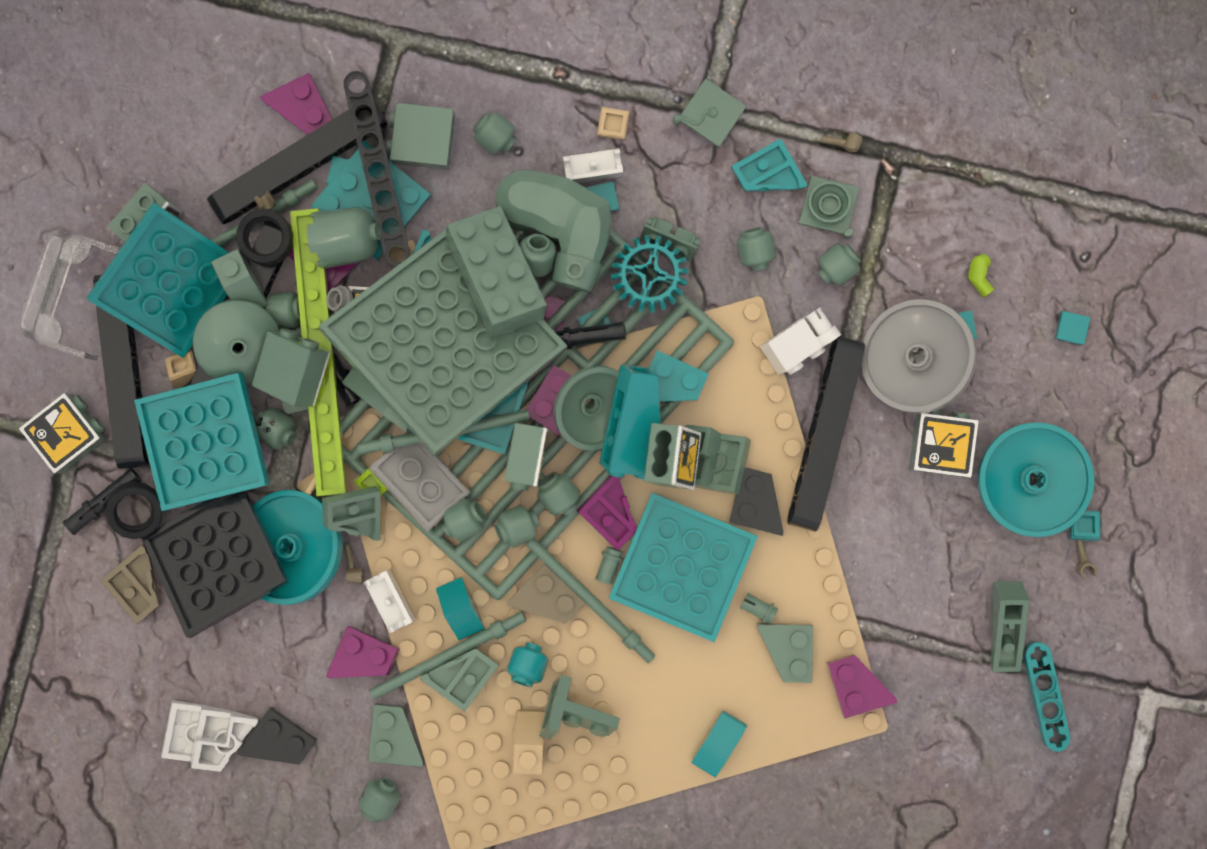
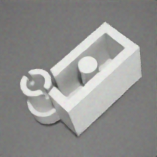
M819 307L759 347L778 375L785 372L791 375L804 366L802 363L804 359L809 356L811 359H814L826 351L824 346L838 338L841 333L836 325H831L822 308Z

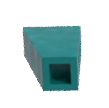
M622 364L620 366L599 464L608 471V474L614 477H624L625 474H629L644 480L651 423L660 424L658 375L646 367Z

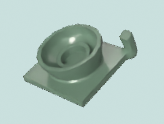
M705 78L681 115L676 114L673 117L672 123L678 126L682 122L719 148L746 106Z
M811 176L799 224L843 234L844 238L849 240L853 236V229H849L859 187Z

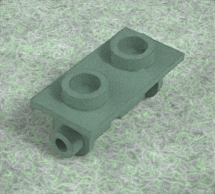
M656 216L654 219L649 217L639 240L644 242L645 235H649L650 244H655L656 236H661L660 246L664 247L665 243L670 240L672 242L668 249L670 252L677 247L680 249V253L675 258L685 257L687 261L691 262L701 240L696 237L697 234L678 227L675 235L671 234L670 231L673 224Z

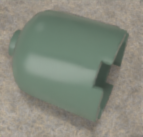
M350 207L311 213L310 216L313 218V224L307 225V240L310 252L317 253L320 261L316 263L320 268L325 269L362 262L374 255L378 246V240L381 239V228L378 223H375L368 211L360 207Z

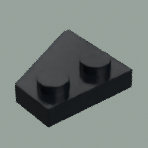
M745 467L739 495H735L729 522L783 536V527L772 474Z
M270 707L237 754L244 757L300 764L317 739Z

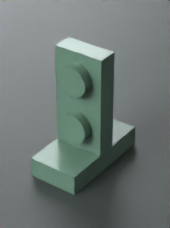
M560 675L553 682L539 736L550 740L559 732L561 720L566 726L573 728L583 727L589 729L591 734L599 737L609 736L618 729L619 717L567 700L572 678Z

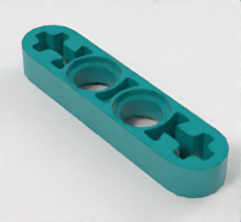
M1032 641L1024 647L1023 659L1043 744L1050 750L1061 752L1070 744V733L1052 653L1046 644ZM1035 647L1044 652V655L1039 656L1040 664L1042 666L1047 665L1048 669L1033 671V667L1039 668L1037 660L1030 657V654L1035 652ZM1042 674L1048 675L1051 680L1050 686L1045 690H1039L1036 686V680ZM1048 702H1053L1057 707L1056 714L1051 718H1046L1042 713L1043 706ZM1046 723L1054 724L1056 732L1062 735L1063 738L1058 739L1059 744L1056 745L1054 742L1049 741V738L1053 737L1054 733L1052 727L1045 726Z

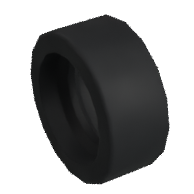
M258 209L248 213L241 220L237 228L236 241L239 250L246 258L259 265L271 266L282 262L290 254L293 248V232L291 225L280 214L272 210ZM261 221L275 223L282 233V242L279 248L270 254H260L254 251L248 240L251 228Z
M136 481L123 483L115 488L108 497L106 506L107 521L113 531L122 537L130 539L143 538L154 532L160 524L162 517L160 502L155 489L146 483ZM127 495H142L151 504V516L145 523L136 526L127 525L118 517V503Z

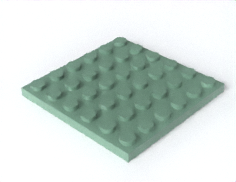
M446 229L319 325V330L434 456L439 454L567 350V345L543 319L490 339L446 242Z

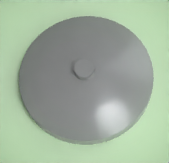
M916 299L901 302L890 307L876 318L863 340L865 350L861 368L868 387L886 405L905 413H929L946 407L964 392L975 371L977 351L970 328L953 309L936 301Z

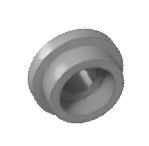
M337 286L328 292L327 306L336 313L352 301L353 296L348 287Z

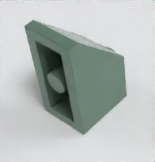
M237 249L211 261L224 290L231 300H246L256 303L261 307L268 305L248 259L240 250Z

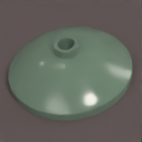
M239 299L220 302L208 309L196 325L193 335V348L196 359L203 370L214 379L235 373H243L245 384L251 383L254 379L267 331L280 332L278 325L271 314L256 303ZM235 343H241L244 347L241 351H235L232 346Z
M607 366L587 367L573 374L559 390L554 404V420L559 433L571 445L583 450L602 449L619 371ZM588 399H591L590 404L588 406H585V402Z

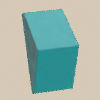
M463 577L436 588L444 617L458 640L485 629Z

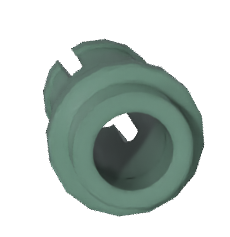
M606 547V550L601 553L604 556L595 579L612 585L618 564L624 559L621 557L623 552L612 547Z
M747 593L740 607L741 610H745L762 619V623L768 622L770 624L778 611V608L774 607V603L770 605L750 593Z

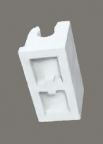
M619 148L563 157L566 178L578 184L623 177Z
M390 569L364 582L390 633L416 620Z

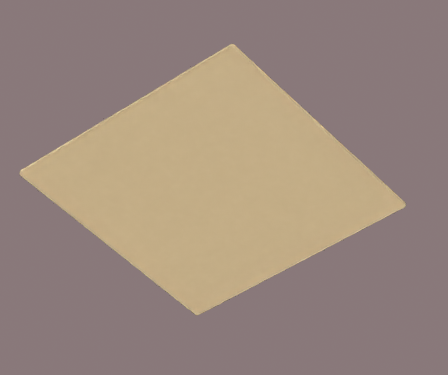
M756 296L704 312L733 338L734 345L708 372V378L697 401H682L662 424L683 427L686 425L711 427L721 434L749 438L751 443L745 467L772 474L783 527V536L729 522L736 494L694 487V490L664 487L644 482L643 479L629 474L620 477V483L624 495L627 496L630 506L629 510L634 518L636 527L639 525L651 493H655L758 536L715 642L609 599L623 561H620L612 585L595 579L604 556L601 554L602 551H605L606 547H614L580 514L547 550L630 631L633 629L641 637L640 641L655 654L654 659L649 663L633 649L629 650L621 642L622 638L586 603L566 624L508 606L506 604L508 600L544 564L541 559L538 558L502 599L495 600L383 496L380 497L381 540L375 541L368 536H360L372 578L390 569L416 619L392 633L388 630L391 644L400 648L396 658L400 673L482 632L479 631L458 640L445 619L436 588L455 579L463 577L485 627L484 630L490 628L491 623L499 619L503 621L521 611L526 618V622L507 631L508 634L498 640L493 638L477 647L499 663V666L465 712L420 680L423 675L403 685L450 849L487 848L872 736L887 730L888 725L882 707L846 719L843 717L827 666V662L854 654L872 672L825 510L819 529L816 532L787 523L788 512L805 449V441L785 373L778 375L759 347L774 337L764 301L761 297ZM692 316L681 318L639 363L638 367L649 368L657 350L670 356L699 323ZM659 325L627 334L626 340H622L599 366H607L618 371L621 364L623 365ZM707 331L681 361L697 368L720 342ZM605 342L587 345L576 350L589 360ZM569 358L559 367L570 375L580 370ZM535 394L520 409V411L526 410L528 408ZM588 399V400L585 402V406L587 405V403H588L591 399ZM659 402L660 408L665 404V402ZM374 408L366 409L342 435V444L351 451L383 415ZM530 418V421L521 422L519 424L530 425L533 419ZM392 423L381 436L392 434L393 437L406 434L407 432ZM548 429L546 448L558 436V434ZM456 439L438 458L450 470L473 444ZM567 442L541 472L545 476L553 472H557V474L563 473L583 449H579ZM485 448L457 479L470 490L502 454ZM599 449L572 479L579 489L580 495L605 469L599 464L602 449ZM377 451L363 454L359 460L369 468L385 453ZM344 462L347 491L360 490L354 483L360 475ZM507 467L475 500L480 503L486 514L510 489L511 482L504 481ZM529 485V490H523L505 511L518 505L524 506L529 510L538 500L537 494L540 488ZM545 508L537 517L539 526L536 527L535 539L539 541L563 513L552 515ZM497 520L464 555L476 567L500 542L494 527ZM446 533L443 535L455 548L461 542L453 536L449 537ZM635 533L619 549L623 552L621 557L624 559ZM527 543L515 548L510 547L485 575L498 586L530 551L526 546ZM747 593L770 605L774 603V607L778 608L771 624L813 625L812 683L782 681L757 628V623H762V619L740 609ZM526 642L541 646V652L548 657V665L543 680L538 684H533V687H526L511 681L512 676L507 672L513 649L519 646L525 647ZM560 675L572 678L567 700L620 718L618 729L605 737L595 736L590 733L589 729L583 727L573 728L566 726L561 720L559 732L550 740L544 738L542 774H513L516 711H546L552 684ZM724 710L747 724V728L715 778L691 762L706 739L709 730Z

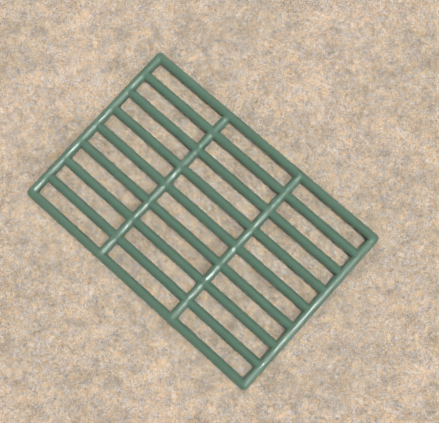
M612 228L609 241L615 248L601 262L603 267L596 284L612 268V263L619 260L616 257L617 252H622L625 255L628 254L623 247L628 242ZM519 230L513 232L518 244L529 233ZM641 254L631 259V262L636 265H643L648 262ZM652 264L650 267H647V271L645 269L642 271V274H646L651 280L653 277L655 279L658 277L657 274H654ZM632 274L626 277L631 288L639 280V278L632 276ZM552 275L539 288L544 299L558 285L552 282ZM656 283L657 286L651 291L649 297L663 294L672 284ZM624 289L613 291L580 328L598 325L620 301L619 296L624 292ZM575 290L546 322L547 325L555 332V329L588 293ZM673 293L672 296L678 305L623 365L638 366L686 312L699 324L670 355L671 357L681 361L708 331L720 342L697 367V369L708 373L734 345L733 338L685 294L678 296ZM645 304L643 312L638 311V306L624 321L626 336L649 312V304ZM622 340L605 342L589 360L576 350L578 346L563 352L530 381L521 408L538 391L553 365L559 368L569 358L580 370L591 366H599ZM362 398L340 420L342 435L370 406ZM682 401L665 402L660 408V424L664 422ZM383 416L359 443L377 440L393 422ZM535 420L530 424V426L543 427V425ZM560 435L545 449L542 469L567 443ZM510 443L506 454H502L469 490L470 494L464 499L475 501L507 467ZM343 445L344 462L359 475L363 474L368 467L359 460L362 455L359 454L358 446L356 445L349 451ZM472 445L450 471L458 478L485 448ZM442 450V451H441L439 454H437L436 456L439 457L440 454H441L444 450ZM583 450L563 473L567 474L572 480L598 450ZM606 469L580 495L576 502L578 507L569 515L564 516L563 514L538 541L546 549L579 515L576 510L609 476ZM542 472L540 475V481L546 477ZM510 488L486 514L483 530L473 537L461 541L456 548L443 537L445 534L442 527L444 519L435 528L427 532L389 491L382 495L495 600L502 599L538 559L530 550L497 586L485 574L510 548L508 544L503 545L500 541L477 567L464 556L497 520L499 514L504 512L523 490ZM538 499L528 511L533 510L538 517L544 511L545 506Z

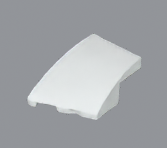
M172 700L161 758L190 761L191 768L221 772L229 761L230 756L241 746L246 735L257 725L258 719L217 707Z

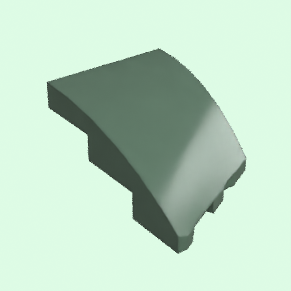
M686 425V428L701 433L695 487L739 495L751 440L747 437L721 434L711 427Z

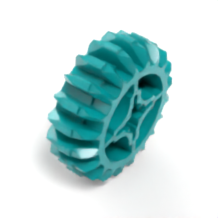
M645 235V244L643 245L640 244L639 239L636 237L633 239L635 248L632 249L628 243L624 244L623 247L628 253L627 255L617 252L616 257L622 261V264L618 262L612 263V268L620 270V273L611 274V279L621 281L613 286L614 291L624 289L619 299L623 301L629 296L631 298L628 303L629 308H632L637 301L640 303L639 312H643L645 304H649L650 313H654L655 304L659 303L660 309L664 311L666 310L664 300L667 299L670 304L674 305L676 300L672 294L675 293L678 296H682L684 293L677 285L686 286L688 283L686 279L680 278V275L689 273L688 268H679L680 265L686 262V258L681 257L676 260L675 256L680 253V249L677 247L670 252L668 250L672 244L670 240L665 243L664 247L660 246L661 236H656L655 244H650V236ZM643 252H651L649 260L645 264H635L634 266L628 264L636 255ZM659 254L663 255L670 262L674 275L667 274V272L662 271L658 267ZM651 261H654V274H657L658 277L656 279L653 277L652 281H649L648 288H646V275L642 274V271L644 269L647 271ZM626 273L632 274V276L641 280L642 290L640 295L629 286ZM654 284H672L663 294L649 297L650 289Z

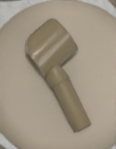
M852 132L849 133L846 140L822 136L821 143L839 145L845 150L854 153L859 150L862 144V137Z
M269 190L260 198L258 196L254 197L259 209L271 210L276 205Z
M1076 540L1080 561L1076 565L1077 573L1085 578L1083 570L1089 566L1091 575L1096 576L1097 568L1088 560L1084 541Z
M344 545L347 560L346 579L353 584H362L364 581L363 568H354L355 564L351 545Z

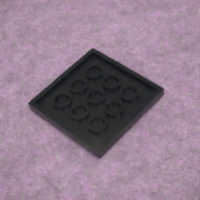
M247 491L203 501L142 538L187 638L198 635L289 583Z

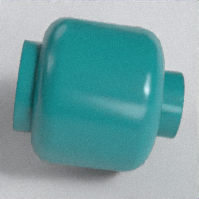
M526 642L525 647L519 646L513 649L507 667L508 674L512 676L511 681L526 687H533V684H538L543 680L548 665V657L541 652V646Z

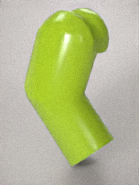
M980 254L972 259L968 273L969 281L983 298L994 290L986 279L988 266L991 265V259L986 254Z

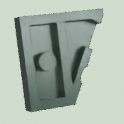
M376 486L322 498L323 525L327 529L338 532L346 531L354 536L364 535L375 541L381 540L380 490Z
M757 623V628L782 681L812 683L813 625Z
M476 647L425 673L420 680L465 712L499 666V663Z
M374 704L368 762L416 767L424 766V759L419 752L404 706Z

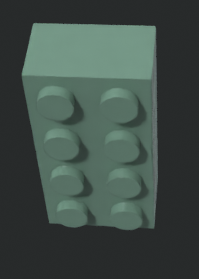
M501 206L447 224L446 242L490 339L544 319L547 304Z

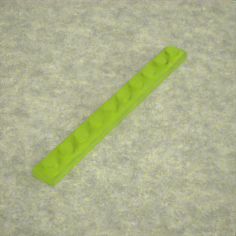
M317 208L290 211L293 232L302 338L317 341L319 347L331 352L315 406H308L316 495L328 496L347 493L334 349L332 343L319 330V325L330 317V309L326 301L328 295L326 268L322 269L317 265L316 262L320 260L317 253L310 252L307 240V225L313 224V218L310 215L313 212L320 211Z

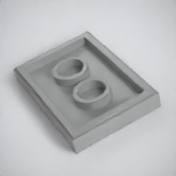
M423 443L397 447L395 451L386 452L369 467L370 472L427 532L443 519L444 512L449 507L470 494V491Z

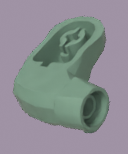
M531 169L512 172L501 181L497 188L496 207L501 206L511 229L542 234L553 242L560 244V252H556L552 275L553 283L577 291L592 293L603 267L601 261L609 244L612 227L610 204L604 198L569 178Z

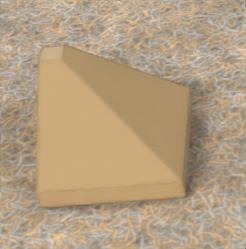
M189 349L184 358L177 354L165 358L169 381L175 389L182 388L193 378L197 370L192 349Z
M314 472L298 483L297 488L310 495L316 494Z

